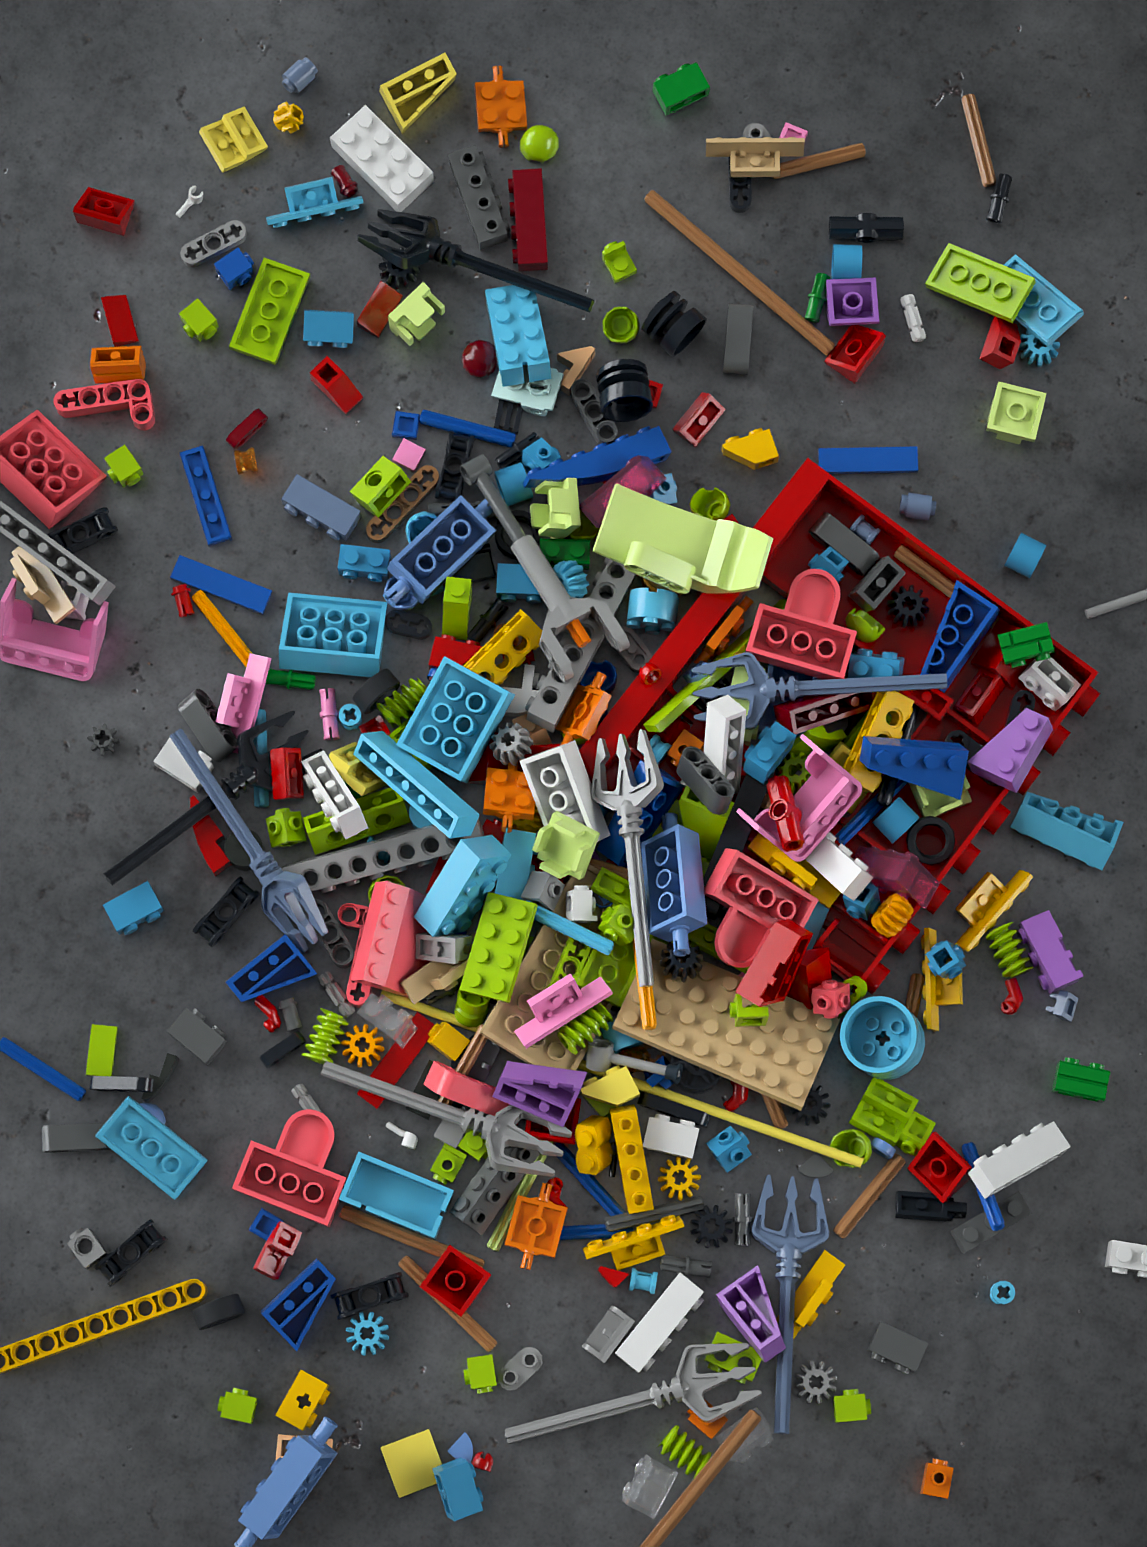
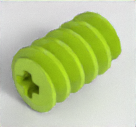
M412 678L408 680L410 688L402 684L400 686L402 694L393 691L394 700L386 697V706L381 703L377 704V709L392 728V723H396L399 726L402 725L401 716L407 720L410 719L408 711H415L416 705L419 704L427 688L419 678H417L418 682Z
M1009 922L993 929L985 938L986 940H994L989 946L992 950L998 949L994 954V958L1003 959L998 964L999 968H1007L1002 973V976L1014 978L1034 969V967L1025 966L1030 958L1021 957V954L1026 949L1017 948V945L1022 940L1021 938L1013 939V936L1018 931L1017 929L1009 930L1008 927L1013 923Z
M599 1002L575 1019L569 1021L567 1025L560 1027L557 1036L565 1048L574 1055H577L578 1051L575 1046L578 1045L582 1049L586 1048L583 1040L586 1039L592 1043L593 1038L591 1034L594 1033L600 1037L601 1032L599 1028L602 1027L608 1031L607 1021L613 1022V1018L608 1010Z
M320 1008L325 1015H318L317 1020L322 1025H313V1029L318 1034L309 1035V1039L314 1044H306L305 1048L310 1053H302L301 1056L324 1065L326 1061L334 1062L328 1055L337 1054L332 1045L341 1044L336 1035H345L340 1025L348 1026L349 1023L344 1017Z
M675 1425L658 1447L663 1446L662 1455L671 1452L670 1462L677 1458L679 1459L677 1465L679 1469L687 1465L685 1474L689 1475L695 1472V1478L710 1460L712 1453L709 1451L702 1455L704 1446L699 1445L693 1448L695 1439L692 1438L686 1442L687 1432L677 1435L679 1426Z

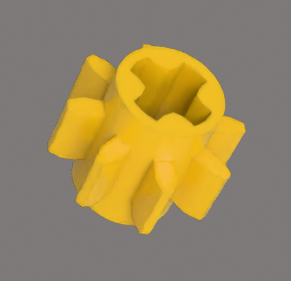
M284 102L278 105V110L274 111V124L282 132L288 130L291 134L298 131L299 126L303 124V112L294 103L289 105L288 102Z

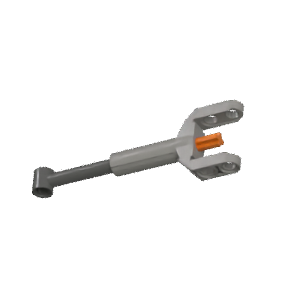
M481 454L460 465L465 481L469 485L477 484L513 542L511 550L548 607L539 646L559 678L565 682L574 677L571 668V661L555 636L568 630L578 648L585 647L592 640L580 622L588 619L590 614H592L613 648L619 652L629 648V640L606 602L592 598H574L568 594L533 536L525 535L489 476L493 474L488 459Z

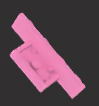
M250 653L244 677L227 674L216 722L232 726L231 730L236 738H238L241 732L255 727L272 658ZM238 748L235 749L233 753L238 754Z
M569 974L527 1000L535 1018L514 1032L527 1049L613 993L601 976L579 989L575 979Z

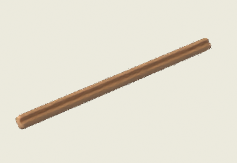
M651 190L645 196V202L823 354L828 355L834 349L835 345L831 340L658 193Z
M754 1410L747 1412L640 1547L661 1546L759 1424L762 1418Z

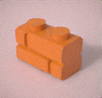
M141 346L92 348L90 368L95 384L133 379L145 380L146 361Z

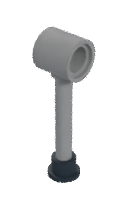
M594 1038L592 1043L588 1041L586 1067L589 1070L606 1072L611 1069L613 1063L663 1075L665 1079L673 1080L674 1084L680 1082L683 1071L682 1064H668L665 1066L615 1054L613 1050L614 1043L603 1038Z

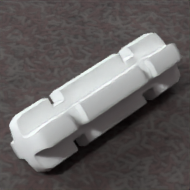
M913 294L901 297L900 302L902 308H905L903 312L908 329L912 330L910 336L913 342H920L926 338L924 328L921 329L923 324L918 307H915L916 300Z

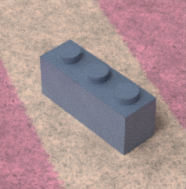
M296 474L281 498L285 511L293 516L299 514L305 517L307 524L316 529L319 526L327 530L326 534L337 541L341 538L347 542L362 518L360 510Z

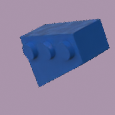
M284 934L225 983L237 998L243 1002L311 977L317 973L288 936Z

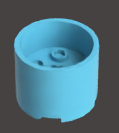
M873 996L863 999L850 1008L841 1024L840 1041L845 1055L856 1067L871 1077L882 1080L900 1078L912 1070L922 1058L925 1048L923 1028L915 1015L897 1000L884 996ZM886 1034L890 1038V1042H885L883 1046L879 1039L884 1038Z

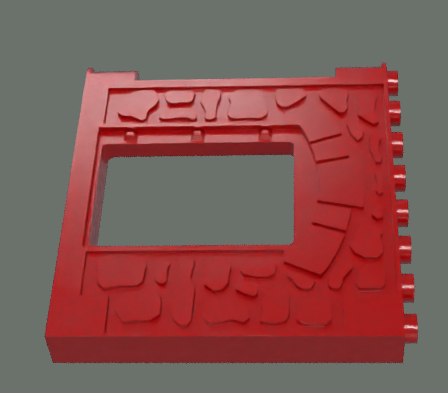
M809 458L805 460L753 527V529L773 538L761 581L786 599L794 579L803 571L810 569L808 564L816 554L820 555L826 550L808 532L824 512L831 514L848 529L861 515H864L865 520L875 529L879 528L881 530L880 534L869 546L879 554L880 558L889 556L906 574L874 610L866 612L885 628V631L873 642L865 643L855 638L853 649L856 651L859 648L873 650L872 654L882 655L883 652L898 653L897 657L905 658L903 676L911 675L912 672L917 675L921 674L950 598L895 558L894 554L901 545L911 550L952 582L956 583L958 580L996 605L1000 611L999 622L1019 628L1034 625ZM848 566L841 572L844 577L839 583L840 601L833 622L834 625L847 628L846 617L854 608L856 609L854 613L863 610L848 594L864 576H860ZM910 585H913V592L917 593L918 590H923L920 598L928 597L929 601L925 605L930 609L928 613L924 614L926 617L924 622L917 620V626L913 627L909 621L907 627L903 628L902 620L894 624L893 620L896 615H888L887 612L891 607L887 606V601L892 599L891 593L893 591L899 593L900 586H904L906 591H908ZM747 591L736 593L702 592L649 660V662L655 664L661 670L660 679L652 685H647L638 674L597 727L595 733L579 750L591 784L593 782L599 738L605 739L610 758L605 764L608 791H614L617 786L619 758L616 751L619 734L625 735L631 750L629 760L633 773L639 761H644V756L637 750L639 730L646 731L649 741L657 734L656 732H648L643 724L677 694L673 689L674 684ZM906 602L903 608L908 607L910 611L912 610L913 605L908 606ZM990 628L946 690L945 694L955 701L944 717L939 721L928 713L911 736V740L944 742L949 733L954 730H961L974 741L985 746L1004 729L1012 697L1018 691L1028 690L1035 697L1033 711L1048 717L1053 727V731L1042 749L1051 756H1054L1071 733L1060 725L1069 712L1073 710L1083 717L1101 694L1090 686L1099 672L1051 638L1055 652L1050 653V656L1081 684L1073 696L1057 711H1053L1033 691L1027 689L1019 679L1014 689L1005 685V688L982 721L976 724L953 707L980 670L971 661L993 629ZM1024 696L1020 700L1017 699L1021 703L1019 711H1023V708L1029 705V703L1026 702V697ZM692 704L679 717L682 716L688 723L693 724L688 732L704 742L706 722L694 719V715L703 712ZM660 736L662 742L668 743ZM951 737L953 743H960L962 740L960 737L956 739ZM743 745L742 764L746 761L744 754L749 748L747 745ZM667 754L658 767L681 782L682 779L676 771L677 767L670 762L672 757ZM1032 765L1017 792L1024 796L1041 771ZM743 767L741 769L740 788L746 775ZM966 768L965 775L970 785L968 793L972 802L937 816L950 825L955 836L953 852L948 859L939 864H923L912 856L906 842L908 830L894 843H891L872 822L887 808L885 806L845 844L853 852L850 857L854 860L859 858L869 867L866 871L874 877L870 883L878 888L881 904L890 895L897 893L909 901L912 905L913 913L907 925L895 936L887 938L877 932L876 928L872 926L871 919L873 914L868 921L861 917L856 919L846 912L847 909L845 908L843 894L841 893L830 907L822 925L826 931L823 932L813 949L829 947L830 965L834 973L844 980L853 976L861 977L867 984V991L872 995L891 971L880 963L890 948L893 947L903 955L921 930L910 922L921 907L932 915L937 911L951 892L950 889L940 883L952 867L964 875L981 852L980 849L971 843L981 828L994 835L1011 813L1008 808L1001 804L1010 790L1000 785L990 786ZM776 769L774 776H779L781 773ZM881 783L873 793L868 792L849 817H842L830 830L834 836L879 792ZM907 783L893 797L892 802L900 797L922 818L923 816ZM685 787L682 789L679 796L677 797L678 800H680ZM738 793L733 795L732 802H735ZM925 826L916 836L918 849L926 855L938 854L945 846V834L937 826ZM752 827L742 853L776 873L771 868V865L748 849V846L759 833ZM835 840V843L839 846L840 843ZM779 875V876L783 877L784 879L788 880L789 882H791V880H789V879H788L787 877H785L784 875H783V876H782V875ZM853 985L854 988L851 992L855 993L857 987L856 985Z

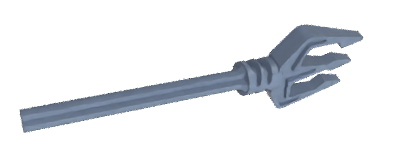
M749 652L692 668L693 673L712 676L717 668L745 667L748 675L746 682L720 689L710 686L693 692V696L712 700L718 696L729 695L734 699L747 700L750 703L745 721V729L753 730L758 726L770 703L775 702L776 697H780L781 701L784 702L785 697H789L790 701H795L799 696L947 688V673L798 681L794 676H790L788 682H784L783 677L780 678V682H775L774 677L768 678V674L755 656ZM707 712L694 715V719L706 722Z
M182 729L176 730L169 737L251 859L249 866L254 870V874L259 878L263 886L261 903L263 912L304 953L308 950V946L303 935L312 944L318 942V938L313 927L322 936L328 933V929L306 879L300 874L288 871L283 872L281 867L278 866L277 861L274 860L271 852L262 850ZM300 903L309 914V920L305 917ZM287 915L297 924L299 930L293 927Z
M767 1175L752 1224L751 1235L755 1240L775 1253L776 1258L781 1261V1263L776 1264V1267L781 1271L775 1274V1278L780 1282L778 1325L786 1349L777 1354L774 1433L783 1435L789 1434L795 1284L801 1279V1274L796 1272V1270L801 1268V1265L796 1263V1261L801 1260L803 1254L825 1243L829 1237V1229L819 1180L815 1178L809 1199L816 1204V1231L802 1233L799 1230L795 1207L798 1193L793 1176L789 1181L785 1194L788 1204L782 1229L775 1231L764 1226L766 1201L774 1195L771 1176Z

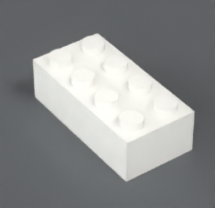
M366 105L330 137L331 147L396 212H402L434 182L433 171Z
M575 740L520 761L544 826L549 824L552 814L558 811L599 832L598 841L610 836L599 803L591 798L592 784Z

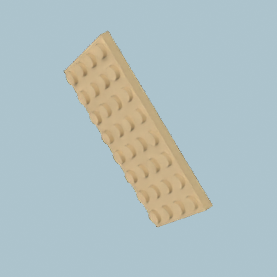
M589 864L583 879L579 880L570 875L564 884L565 887L553 913L566 918V892L574 890V886L579 885L589 886L590 890L600 870ZM595 908L592 916H597L596 922L576 924L598 934L600 931L598 926L602 922L600 917L607 908ZM541 924L523 956L510 1003L497 1001L479 1034L527 1064L576 1071L588 1049V1041L586 1039L583 1040L586 1048L582 1049L576 1045L578 1054L574 1055L565 1048L558 1038L557 1032H559V1029L527 1049L514 1032L535 1018L527 1000L548 988L569 936ZM579 941L573 942L576 945V950L574 954L570 955L568 953V956L575 957L578 950L584 949V946ZM566 961L563 965L564 973L566 975H573L575 973V965L570 961ZM604 1000L600 1002L608 1012L613 1006ZM594 1033L591 1034L594 1039L596 1035Z
M652 939L650 942L654 979L652 987L657 1026L653 1030H644L642 1028L637 976L635 975L612 1029L801 1111L840 1019L824 1018L823 1014H813V1008L810 1010L803 1003L786 996L785 1001L761 1006L768 1007L769 1018L766 1026L735 1027L734 1018H730L729 1005L730 1002L734 1001L735 995L738 994L735 991L743 977L702 961V969L700 972H696V978L691 979L687 976V980L684 983L680 977L672 981L673 974L664 975L665 967L660 966V960L662 959L661 951L667 949V945ZM678 958V959H677V961L680 959V963H685V962H686V961L683 962V959H682V958ZM742 997V1007L754 1004Z

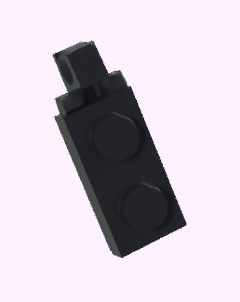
M896 1192L895 1218L942 1222L953 1221V1218H966V1202H954V1198L951 1197L945 1203H942L933 1193Z

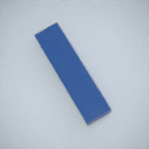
M204 446L180 452L208 546L232 540Z
M917 446L818 448V466L829 474L918 473Z
M179 555L170 576L171 580L187 584L189 587L202 590L207 594L262 615L272 594V590Z

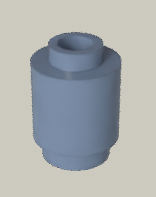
M305 57L303 60H298L282 74V84L290 93L293 91L299 93L315 79L318 70Z
M902 494L899 514H903L907 518L929 520L930 516L935 515L936 501H932L931 495Z

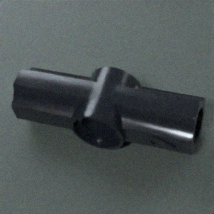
M860 213L855 217H829V239H855L859 243H872L877 241V239L903 240V217H877L873 213Z

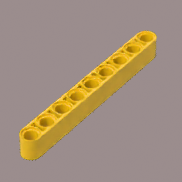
M189 1279L1 1347L0 1354L5 1358V1365L0 1369V1374L200 1303L207 1296V1287L198 1279ZM193 1284H199L202 1289L200 1296L197 1298H191L188 1294L189 1287ZM168 1293H175L177 1296V1302L172 1307H167L164 1303V1297ZM148 1301L152 1304L153 1310L149 1315L143 1316L140 1313V1305ZM125 1310L128 1314V1320L126 1323L119 1325L115 1321V1316L117 1312ZM96 1319H100L104 1327L100 1333L95 1334L91 1330V1323ZM71 1328H76L79 1331V1338L75 1342H69L66 1337L68 1330ZM46 1337H52L55 1342L53 1349L50 1351H45L42 1347V1342ZM26 1345L30 1349V1355L27 1359L21 1360L17 1352L20 1347Z

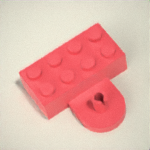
M808 569L800 573L792 582L784 610L760 603L745 652L752 653L757 661L818 679H844L857 631L833 624L840 601V587L836 579L824 570Z
M725 848L704 888L706 896L728 908L715 935L714 943L717 955L727 965L738 968L749 967L769 935L770 928L776 921L790 919L804 928L819 899L740 851Z
M301 1110L293 1114L286 1122L276 1149L251 1140L232 1189L330 1228L340 1202L339 1197L347 1181L346 1177L324 1169L335 1140V1132L331 1121L317 1110Z

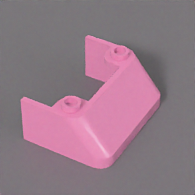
M12 578L0 601V659L7 663L78 681L89 680L95 671L105 636L109 602H103L96 619H85L79 631L33 619L34 612L32 606L26 601L15 599L17 579Z
M804 734L799 738L813 749L805 761V769L811 776L793 796L795 806L800 808L802 812L800 825L805 841L803 847L797 851L788 852L782 849L776 822L770 818L769 808L761 811L754 820L740 808L736 811L755 830L796 862L805 860L862 792L861 783Z

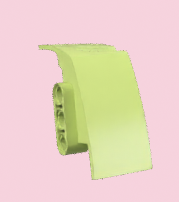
M615 484L592 552L621 563L626 570L677 593L687 594L690 588L704 593H736L759 588L773 538L761 531L739 523L722 519L715 521L640 494L620 484Z

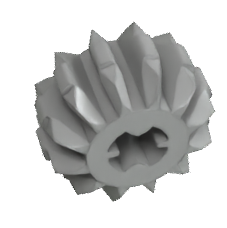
M506 723L505 729L497 727L499 733L491 735V739L494 742L489 744L490 749L493 752L494 758L501 761L503 765L507 766L511 763L517 766L518 760L525 759V754H532L530 746L533 745V740L530 737V733L518 723L514 726Z
M814 1360L809 1361L810 1371L802 1364L800 1369L805 1374L795 1373L794 1375L795 1378L802 1380V1383H795L793 1385L794 1388L803 1387L804 1389L799 1392L798 1397L801 1398L806 1393L809 1394L806 1403L810 1404L813 1396H815L816 1403L821 1404L820 1394L825 1399L830 1400L831 1396L826 1390L828 1389L833 1392L837 1390L835 1386L829 1385V1382L837 1381V1377L828 1378L827 1376L833 1371V1368L829 1367L825 1372L822 1371L825 1364L824 1361H820L818 1369L815 1368ZM811 1376L822 1379V1382H819V1384H822L820 1389L810 1387L809 1383L812 1381L809 1378Z

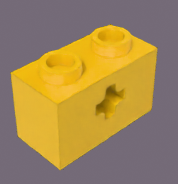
M300 1370L275 1416L302 1431L306 1427L311 1428L318 1416L314 1413L319 1404L324 1405L330 1395V1391L327 1390L329 1385ZM306 1394L310 1395L308 1400L311 1402V1405L304 1406L301 1409V1402L298 1401V1398L300 1396L305 1397Z

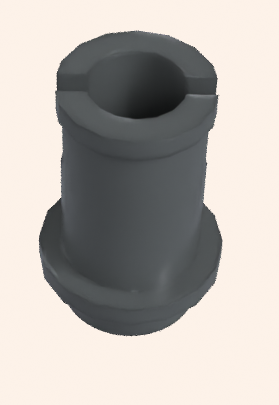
M294 998L280 1001L278 1009L282 1011L287 1027L286 1030L291 1031L303 1027L296 1008L298 1003L294 1001Z

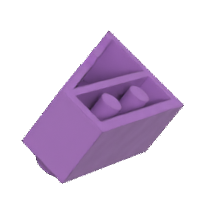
M1026 708L968 761L972 773L1017 793L1053 731L1049 718Z
M507 1061L492 1097L564 1127L582 1088L587 1072Z

